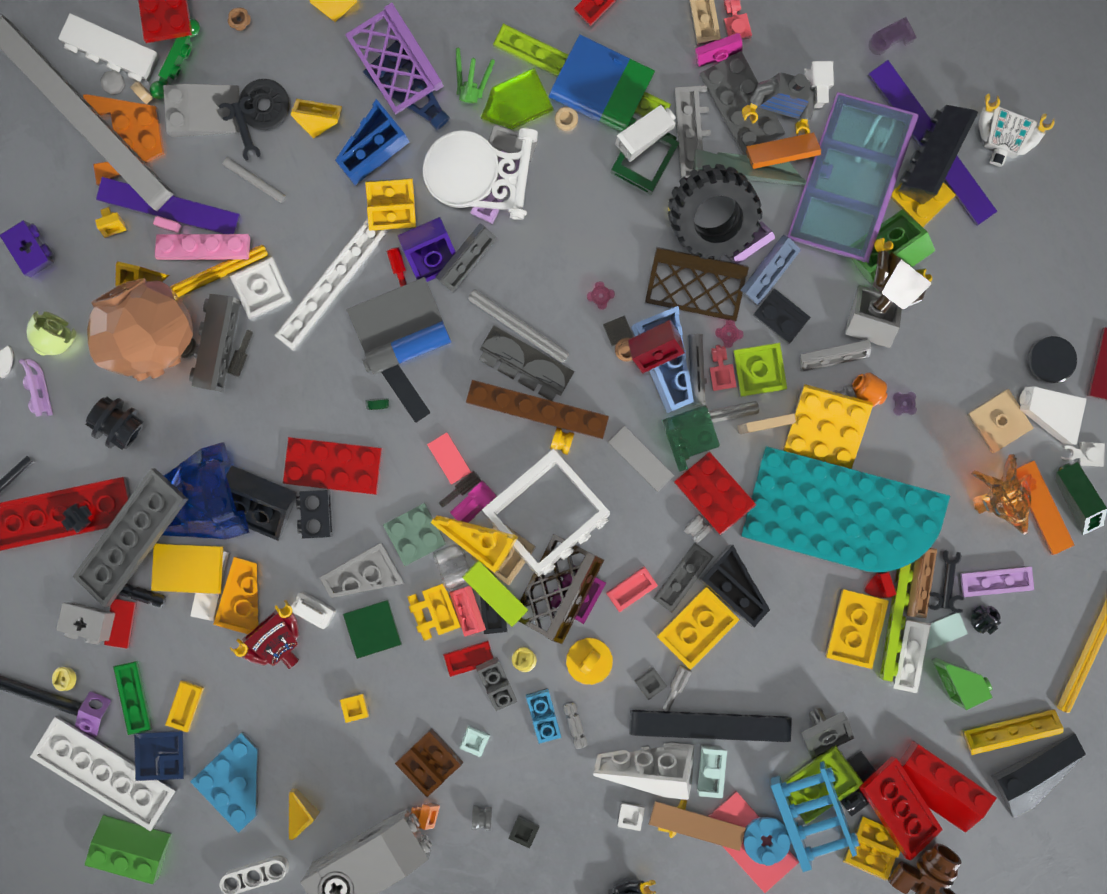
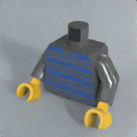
M778 73L771 79L760 82L750 99L751 104L746 105L742 109L744 120L750 115L751 123H755L758 120L756 108L795 119L800 117L801 120L795 124L796 135L798 136L800 129H805V134L810 133L808 120H811L814 110V92L810 89V81L803 74L793 76L786 73Z

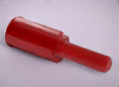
M395 247L386 252L393 274H397L401 287L407 284L403 273L406 269L400 247Z

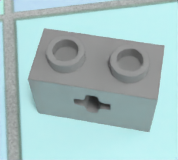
M74 602L62 603L56 630L64 632V636L68 638L78 639L80 636L86 638L85 642L99 644L100 641H109L115 613Z

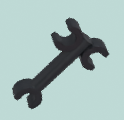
M251 96L243 97L236 103H222L219 105V109L227 107L230 110V114L222 118L224 121L231 120L233 116L235 117L244 145L242 155L246 161L249 160L247 152L250 149L256 152L257 157H260L261 154L259 148L253 145L243 114L255 112L254 108L250 110L244 108V102L251 100Z
M945 550L943 552V560L946 562L943 596L936 592L930 593V596L939 599V603L936 606L929 605V608L931 610H939L940 608L951 609L955 613H963L962 609L955 608L954 603L956 600H964V597L960 595L952 597L956 564L961 561L962 555L960 552H957L955 560L951 561L948 558L949 551Z

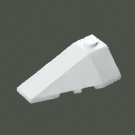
M670 742L664 743L663 747L650 749L649 746L641 747L642 750L628 752L627 750L602 753L597 756L593 772L596 777L662 797L689 800L693 777V744Z

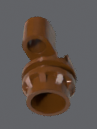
M937 843L931 850L925 851L922 857L917 860L916 865L918 869L901 861L889 876L888 881L895 889L904 894H907L910 889L916 892L915 894H955L949 888L958 876V868L962 861L953 850Z

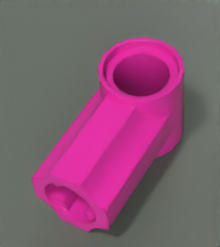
M482 480L450 513L456 520L469 523L497 495Z

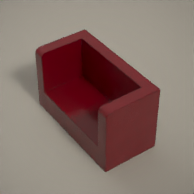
M671 320L628 340L632 360L642 374L685 354L681 336Z

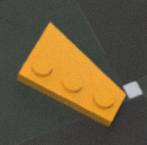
M233 557L213 625L249 634L258 626L256 562Z

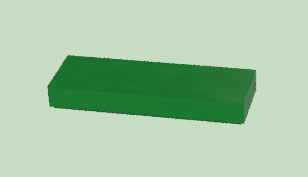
M138 661L113 666L127 734L131 735L152 730Z

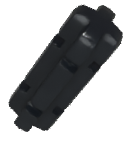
M127 583L119 593V595L127 598L130 596L131 599L146 604L152 603V606L159 608L163 607L166 598L162 594H154V592L140 587L133 588V585Z

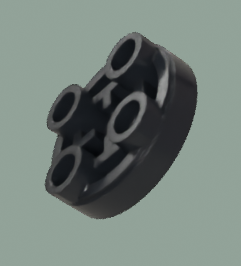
M1057 336L1046 337L1036 342L1028 353L1029 367L1034 376L1042 382L1059 383L1068 379L1075 371L1077 354L1072 344L1066 339Z

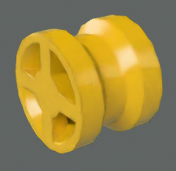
M557 427L550 449H558L563 454L568 455L575 433H565L561 428Z

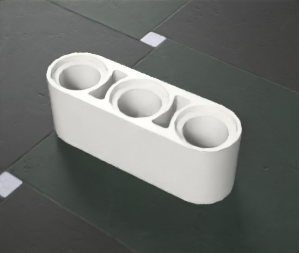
M279 855L231 869L220 880V889L224 894H238L283 879L288 872L289 862L285 857ZM274 863L280 864L283 872L275 873L271 865ZM249 871H257L260 874V879H251ZM228 877L236 879V887H231L227 884Z

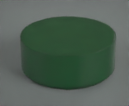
M389 398L365 400L367 410L387 409L389 407Z

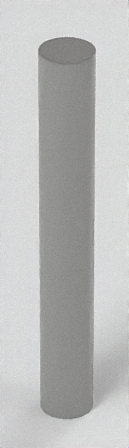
M226 157L222 165L278 202L282 203L286 198L285 194L229 157Z

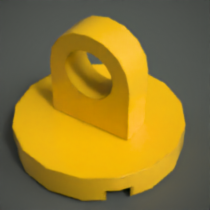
M584 638L577 640L567 653L566 665L569 674L582 684L593 685L602 682L612 669L613 657L610 649L599 639Z

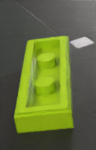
M477 561L462 576L511 627L528 611L480 561Z

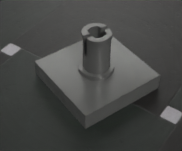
M821 708L815 709L819 719L814 711L809 713V718L814 726L801 732L812 759L822 755L835 745L838 747L854 739L844 711L829 719H826Z

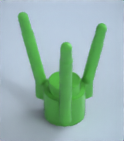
M456 48V94L459 95V101L477 103L478 98L482 99L484 87L495 63L494 59L490 60L480 86L477 88L478 84L473 83L476 59L471 58L468 82L464 81L463 84L460 48Z

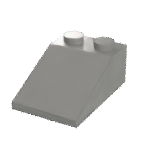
M163 85L166 132L171 137L240 133L234 116L228 121L222 119L230 114V110L227 107L219 109V105L222 103L232 104L239 101L238 85Z

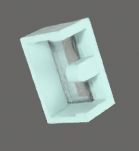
M701 745L697 785L699 796L723 798L727 751L723 750L720 746Z

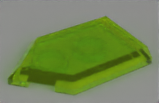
M535 68L492 87L481 119L513 130L554 111Z

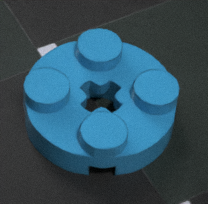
M759 817L752 820L746 826L743 844L747 855L753 861L771 866L781 861L787 855L791 839L786 826L780 820L774 817ZM763 835L765 837L772 836V844L770 846L761 845L763 843L761 839Z

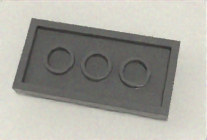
M742 51L700 73V77L705 86H707L708 92L742 155H747L746 146L774 141L785 135V131L774 112L756 108L758 120L755 123H751L750 115L744 120L742 109L746 105L751 104L750 99L759 83Z

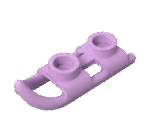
M20 359L19 363L22 364L26 372L23 385L31 394V399L28 403L29 410L35 413L36 417L41 416L42 412L45 411L47 416L52 415V408L41 367L33 360ZM30 366H32L37 371L38 375L32 374ZM37 389L42 390V398H39Z

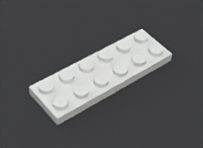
M58 716L54 717L30 758L149 831L154 828L177 790L162 780L135 781V763Z

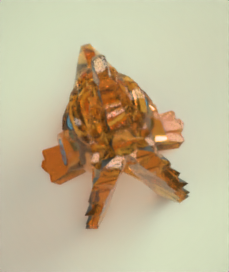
M1014 454L1008 456L1001 479L974 470L971 475L983 481L990 488L987 494L974 498V509L978 510L979 514L986 511L994 513L1014 526L1023 535L1027 534L1031 491L1037 489L1035 485L1036 480L1032 478L1031 474H1026L1019 479L1016 477L1017 458H1015Z

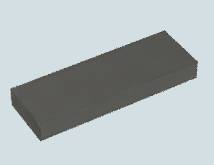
M480 223L436 278L450 291L454 292L495 242L497 237Z
M694 542L653 599L672 613L714 556Z

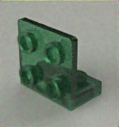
M706 405L662 420L679 472L688 469L685 460L690 459L689 457L720 446Z

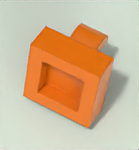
M427 803L423 804L422 807H412L410 815L414 813L417 819H419L420 826L418 828L428 830L435 827L440 805Z

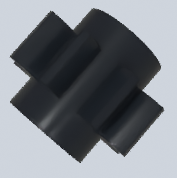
M76 503L62 513L65 519L61 523L67 531L74 529L78 533L91 523L88 517L92 513L86 505L79 507Z
M981 604L973 610L971 624L977 632L984 634L987 631L991 635L998 630V626L1001 624L999 621L1001 617L997 609L992 606L984 608Z

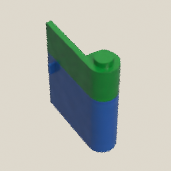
M579 34L551 89L549 98L622 132L636 122L637 119L633 117L655 70Z

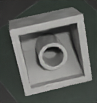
M859 285L848 317L845 334L857 339L870 340V342L876 345L891 348L900 328L902 308L893 302L888 310L883 313L874 306V303L882 293Z

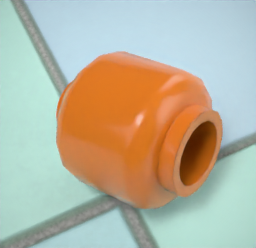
M871 372L858 375L852 384L856 397L873 402V407L877 404L881 405L888 396V393H886L887 384Z

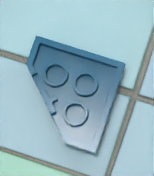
M243 732L190 781L238 833L257 816L259 749Z

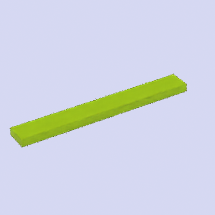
M504 23L493 43L494 47L557 77L569 56ZM645 92L634 114L643 118L658 106L662 105L664 109H670L671 104Z

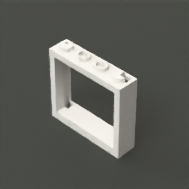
M554 449L482 509L483 514L498 531L512 534L496 515L557 464L598 510V513L540 563L516 540L513 548L538 577L541 574L546 575L556 567L554 563L560 558L565 560L573 553L572 548L578 542L580 545L585 543L591 537L590 532L596 527L601 529L609 521L607 517L610 516V511Z

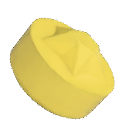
M519 648L512 656L513 666L521 672H529L536 665V655L528 648Z
M69 667L57 668L52 675L53 686L59 691L71 690L76 683L74 670Z

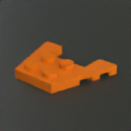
M88 94L83 95V98L99 115L111 114L114 131L145 163L164 154L158 108L156 106ZM108 162L93 164L96 185L98 186L102 177L113 179L121 176Z

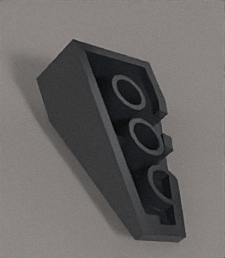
M1073 733L995 773L991 777L1012 817L1015 818L1035 808L1086 753L1076 734Z

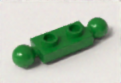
M190 18L192 35L176 38L158 74L160 77L159 81L153 82L150 86V94L153 98L158 100L164 99L163 85L171 84L173 79L176 80L180 75V65L184 58H188L192 50L190 39L200 31V25L197 20Z

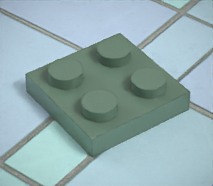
M425 503L383 524L404 566L446 545L439 529L431 524L433 517Z

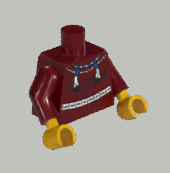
M284 600L286 605L282 609H279L276 605V610L247 634L242 641L240 639L236 640L239 643L238 648L233 649L230 647V650L236 656L242 657L248 662L262 666L267 664L274 666L281 660L288 669L292 668L299 661L292 652L298 645L296 639L299 636L297 619L288 601Z

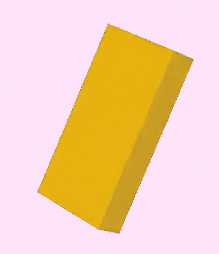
M180 680L165 725L189 732L204 687Z

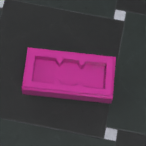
M740 33L697 47L695 54L698 67L715 61H723L727 57L743 51Z

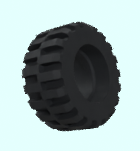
M716 164L715 168H711L710 165L702 166L703 170L697 172L695 168L690 171L691 175L688 178L683 176L679 180V188L677 186L674 187L671 192L673 198H670L668 202L670 209L668 217L679 243L686 247L689 253L693 255L698 253L699 257L703 259H708L709 256H712L713 260H720L723 255L729 258L734 256L733 252L737 250L741 252L745 249L744 245L747 242L751 243L754 240L753 233L758 232L761 226L758 221L762 219L761 202L752 184L743 173H738L735 168L730 166L726 170L722 164ZM716 196H726L735 201L733 214L722 225L705 228L695 224V213L706 200Z

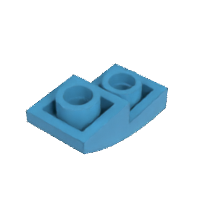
M549 689L526 694L538 743L562 738Z

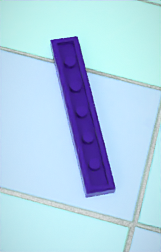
M105 177L101 178L96 197L97 201L153 216H160L220 234H235L240 217L238 213L172 196L156 211L129 184Z

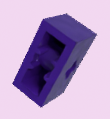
M23 220L0 234V237L25 276L32 277L54 263L51 258L53 253L46 243L42 244L39 236L41 234L38 228L33 223L30 224ZM28 243L32 244V246H30L31 252L25 251L28 249V246L26 245Z

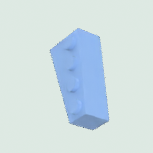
M678 306L635 323L631 327L634 336H637L671 320L679 332L683 344V332L680 325ZM684 350L685 354L649 370L667 413L694 402L686 363V350Z

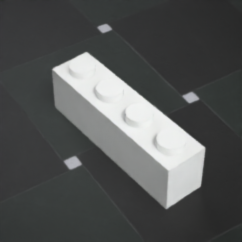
M71 13L58 38L64 44L63 48L76 54L79 50L86 54L85 58L95 63L101 60L107 63V68L118 73L120 69L128 72L127 76L139 82L142 79L149 82L160 58L156 51Z

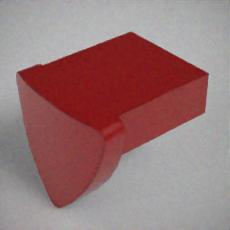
M878 572L868 581L864 588L865 593L878 598H892L894 595H897L889 572Z

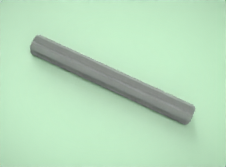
M473 290L469 295L468 299L470 302L559 362L564 363L568 358L569 353L479 291Z

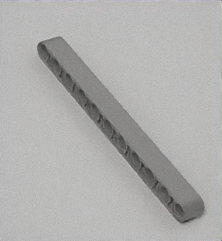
M0 14V49L145 202L158 211L174 195L171 189L4 15Z

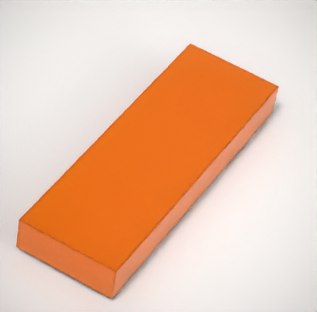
M813 132L746 146V153L752 169L818 156L821 155V148Z

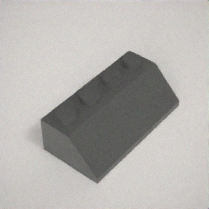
M209 294V299L206 298L204 301L203 312L206 313L204 322L201 321L198 334L201 335L200 345L197 344L195 347L194 358L197 360L195 368L192 367L189 377L193 387L218 392L224 391L241 301L235 297Z

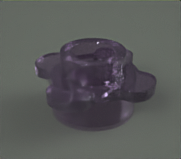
M897 392L893 395V400L895 401L893 411L896 415L900 416L902 413L913 415L916 413L915 393L901 394Z

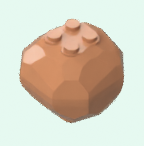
M145 278L118 285L91 302L94 308L89 315L87 336L90 355L97 366L107 371L124 376H132L137 381H142L149 376L152 379L157 378L165 373L164 369L173 367L181 362L180 357L192 339L193 327L185 304L168 285L161 281H146Z

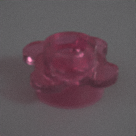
M599 281L595 283L593 291L587 294V299L597 304L599 309H605L608 301L614 298L615 292L612 289L606 288L604 283Z
M727 320L722 328H717L715 331L716 336L723 340L724 346L727 348L732 347L737 339L743 338V331L738 330L733 320ZM730 331L732 333L731 336H728L727 332Z

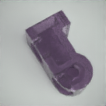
M904 17L874 33L868 46L873 54L881 55L890 46L900 41H903L904 45L907 46L914 42L917 37L907 17Z

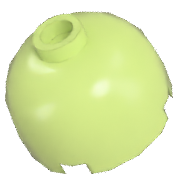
M38 311L32 315L26 328L29 343L34 347L33 349L36 353L43 356L59 355L65 352L73 343L76 331L74 328L70 331V329L65 327L69 323L59 316L49 312L38 315Z

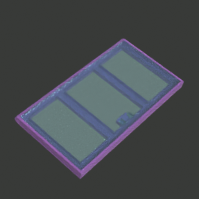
M837 92L819 143L821 155L814 158L787 237L792 241L868 263L919 115Z

